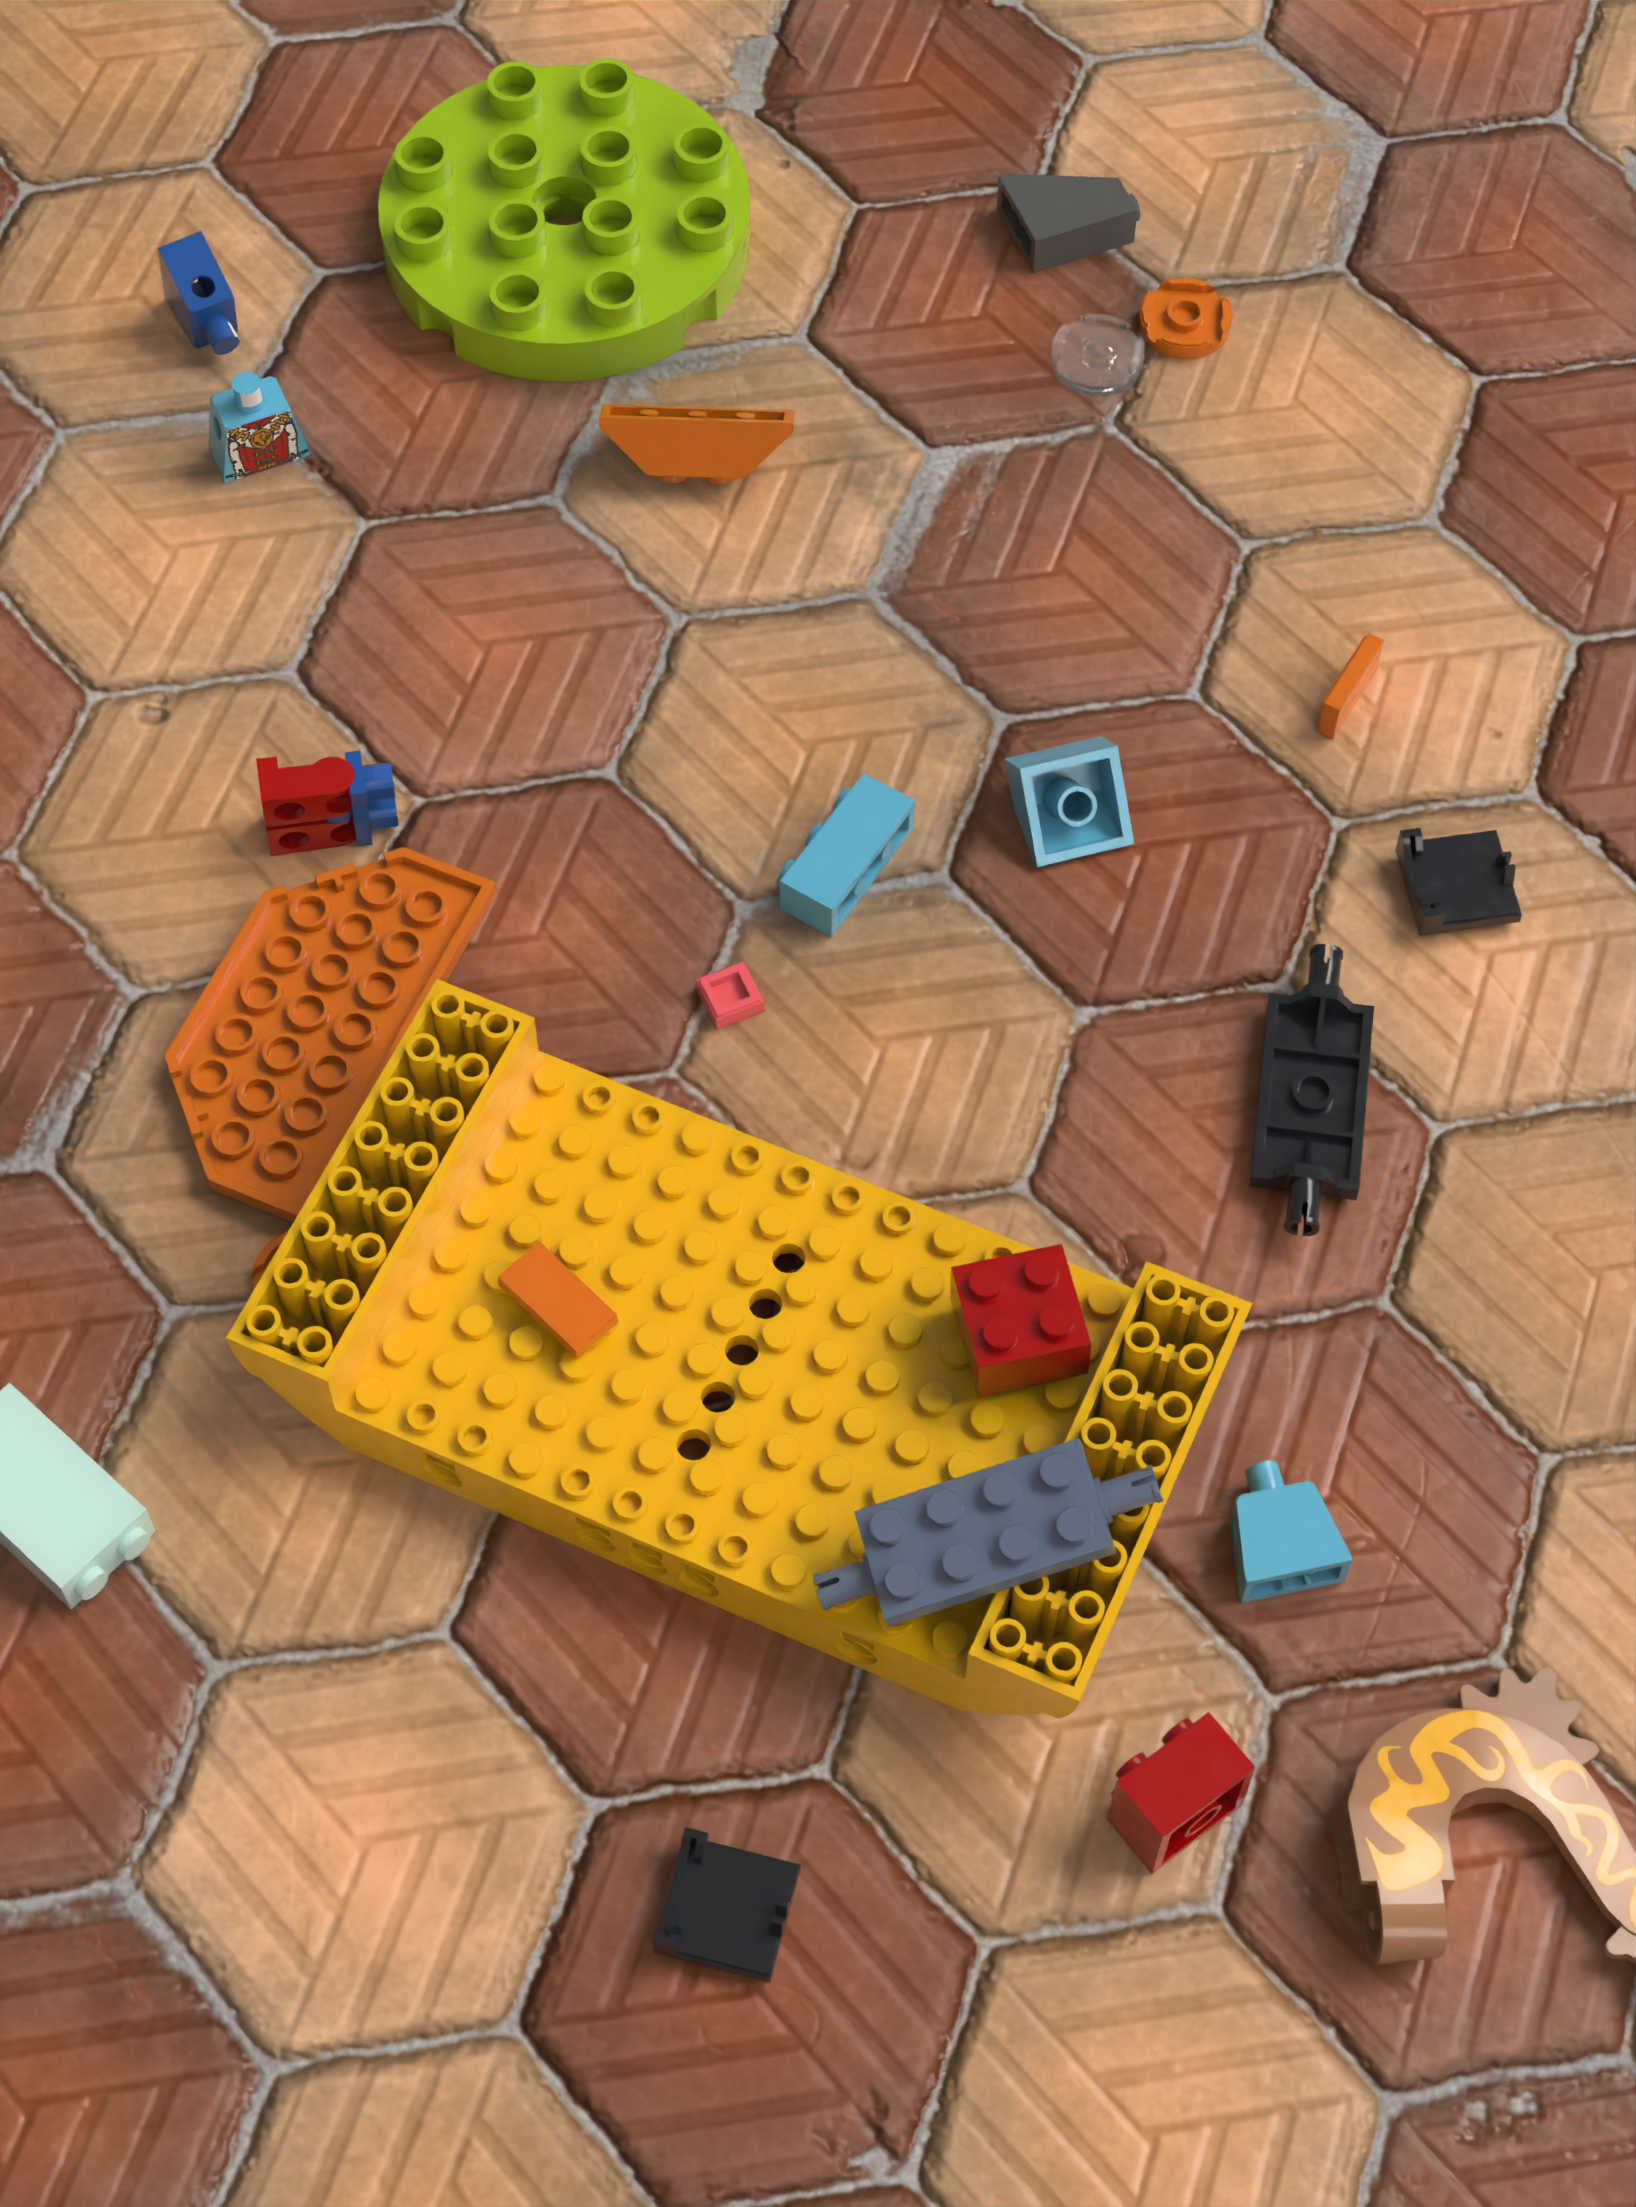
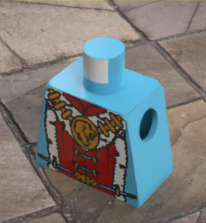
M242 372L233 378L231 389L216 393L210 398L209 449L225 484L311 456L309 447L275 377L269 376L260 379L253 372Z

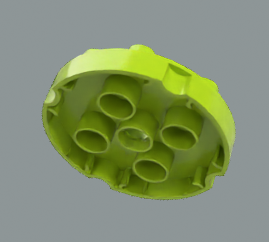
M612 58L597 59L587 65L534 67L520 61H510L498 65L490 72L486 80L471 85L450 96L416 122L397 144L384 171L379 191L378 215L385 267L395 296L406 314L420 330L437 329L449 334L454 339L457 357L493 372L522 379L558 382L595 380L641 369L684 348L683 333L691 324L705 319L717 320L728 307L740 287L750 253V192L748 178L742 159L732 140L712 116L691 99L657 81L633 74L627 64ZM559 216H577L583 219V221L571 225H555L547 222Z

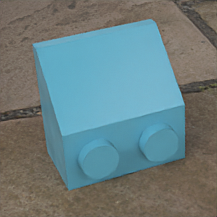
M1099 736L1005 758L1013 808L1035 866L1040 867L1134 844L1119 751L1116 744Z

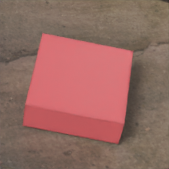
M743 961L695 979L696 990L716 1030L764 1012V1000Z

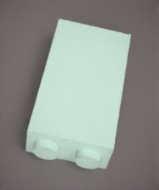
M9 1382L0 1390V1543L65 1605L72 1609L82 1599L88 1600L97 1595L107 1583L108 1575L124 1560L129 1561L140 1555L148 1546L155 1528L147 1509Z

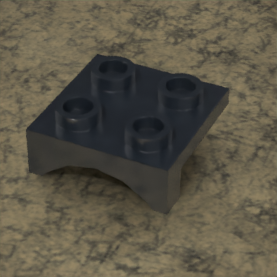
M1421 828L1400 830L1395 852L1419 936L1520 922L1522 913L1513 887L1516 867L1515 864L1509 865L1512 856L1511 851H1502L1496 830L1424 840Z
M685 1827L670 1892L653 1938L654 1953L771 1983L801 1865L710 1842L707 1832Z

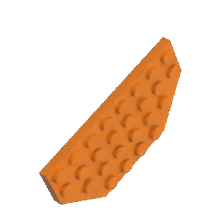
M402 847L383 853L384 859L358 868L355 867L354 863L314 875L315 881L289 890H286L285 886L282 885L263 892L164 1055L210 1190L292 1223L295 1221L436 979L447 982L497 894L496 882Z

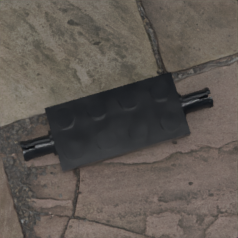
M1316 944L1309 950L1308 984L1303 987L1302 991L1292 995L1269 993L1249 1180V1186L1288 1191L1284 1229L1290 1234L1297 1235L1298 1223L1301 1222V1216H1303L1302 1236H1313L1319 1232L1321 1196L1357 1200L1363 1151L1374 1006L1354 1004L1344 996V992L1339 986L1343 950L1338 946L1331 945L1330 957L1326 963L1324 961L1326 944Z

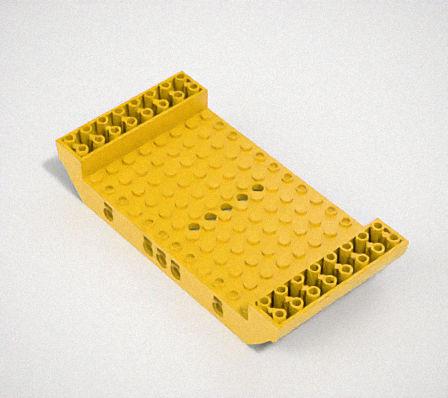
M436 979L226 1336V1340L233 1354L249 1374L261 1378L289 1404L348 1449L959 1711L1007 1715L1048 1714L1060 1719L1075 1711L1081 1700L1253 1303L1147 1261L1134 1288L1068 1262L1091 1341L1088 1374L977 1398L950 1299L951 1267L1034 1250V1248L538 1050L534 1017ZM538 1242H541L617 1314L618 1323L577 1359L499 1286L498 1276ZM791 1253L799 1256L804 1261V1265L796 1272L785 1273L778 1270L773 1262L778 1256ZM760 1299H771L780 1305L781 1310L772 1318L762 1319L753 1315L750 1307ZM736 1345H748L756 1350L758 1356L750 1364L741 1366L729 1361L726 1354ZM715 1391L726 1392L734 1399L730 1409L719 1413L706 1409L702 1401L709 1393ZM697 1438L705 1441L709 1445L710 1450L702 1459L692 1461L680 1455L678 1452L679 1446L688 1439ZM1077 1438L1081 1440L1093 1478L1099 1477L1101 1482L1146 1468L1145 1466L1152 1465L1163 1502H1155L1112 1516L1114 1522L1108 1525L1116 1554L890 1627L884 1620L879 1599L875 1598L874 1594L833 1606L826 1611L820 1603L816 1591L819 1589V1586L814 1584L813 1574L817 1572L822 1573L862 1560V1553H865L854 1512L856 1510Z

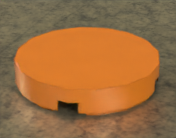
M1186 277L1168 279L1161 282L1159 288L1152 292L1150 289L1143 296L1139 308L1138 323L1140 334L1153 349L1169 357L1195 359L1216 352L1227 341L1233 316L1230 302L1224 294L1222 299L1219 294L1215 293V287L1206 281Z

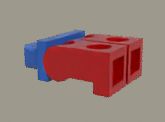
M360 750L345 752V759L329 756L318 760L313 765L284 768L278 767L277 757L256 759L261 803L271 857L340 847L350 844L356 839L357 847L373 845L371 830L399 826L391 762L362 766Z

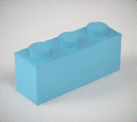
M865 773L860 776L852 788L845 787L840 792L834 803L833 813L824 824L819 822L812 828L806 839L803 852L796 860L789 859L777 878V885L780 887V909L830 937L835 934L914 829L915 800Z

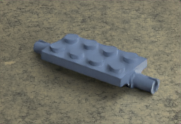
M1080 1438L856 1510L854 1512L865 1553H862V1560L822 1573L817 1572L813 1574L814 1584L819 1586V1589L816 1591L820 1603L826 1611L833 1606L874 1594L875 1598L879 1599L884 1620L890 1627L1116 1554L1108 1525L1114 1522L1112 1516L1155 1502H1163L1152 1465L1150 1464L1145 1466L1146 1468L1101 1482L1099 1477L1093 1478Z

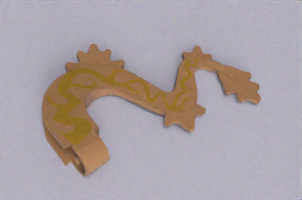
M1543 1667L1527 1683L1520 1682L1513 1670L1509 1668L1502 1670L1497 1680L1496 1697L1487 1696L1473 1685H1462L1457 1694L1460 1708H1444L1423 1712L1398 1723L1376 1739L1357 1768L1354 1779L1345 1792L1333 1836L1344 1914L1360 1913L1366 1951L1374 1965L1440 1958L1443 1956L1447 1942V1914L1444 1898L1455 1881L1448 1838L1450 1818L1452 1815L1475 1804L1500 1802L1525 1811L1546 1830L1600 1911L1618 1929L1606 1942L1603 1948L1605 1955L1611 1959L1626 1958L1636 1965V1852L1604 1793L1584 1767L1598 1755L1599 1748L1597 1744L1590 1740L1572 1736L1568 1732V1727L1582 1710L1581 1703L1576 1699L1566 1701L1558 1699L1555 1693L1557 1676L1555 1670L1551 1667Z

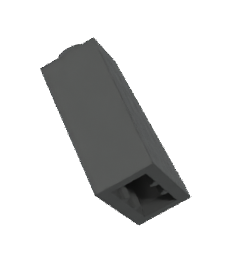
M1005 174L999 176L997 211L1033 273L1134 242L1136 222L1140 220V208L1136 197L1133 194L1128 195L1119 178Z

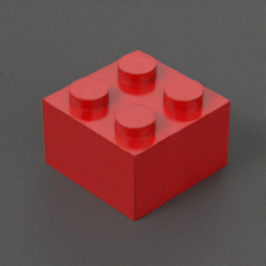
M1062 1244L951 1267L950 1299L977 1398L1088 1374L1091 1341Z
M1210 1712L1194 1723L1189 1718L1180 1721L1162 1738L1164 1746L1148 1758L1143 1752L1138 1753L1122 1765L1115 1775L1118 1780L1111 1792L1112 1800L1107 1820L1151 1874L1243 1805L1255 1766Z

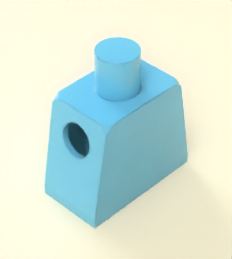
M1263 1461L1247 1468L1245 1474L1251 1493L1241 1494L1236 1497L1230 1514L1240 1603L1344 1582L1352 1562V1557L1315 1484L1310 1481H1304L1284 1486L1276 1461Z

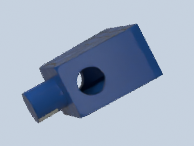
M202 232L194 233L157 248L165 300L193 347L202 348L210 345L217 355H224L233 351L240 342L236 334L238 327L235 300Z

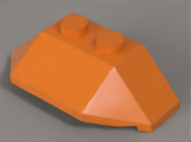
M602 404L599 415V428L646 475L658 476L659 480L670 483L686 481L687 477H706V480L710 483L729 484L734 482L735 478H745L793 433L795 410Z

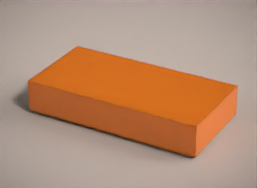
M1370 633L1363 637L1322 701L1317 724L1318 733L1334 739L1377 671L1384 643L1383 639Z
M538 1242L498 1276L499 1286L576 1359L618 1323L617 1314L541 1242Z

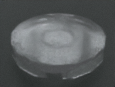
M1087 314L1078 317L1077 322L1067 326V322L1058 329L1052 340L1051 367L1058 380L1069 389L1087 396H1109L1123 392L1137 381L1144 365V342L1140 335L1138 339L1137 335L1132 332L1133 327L1126 321L1107 314Z

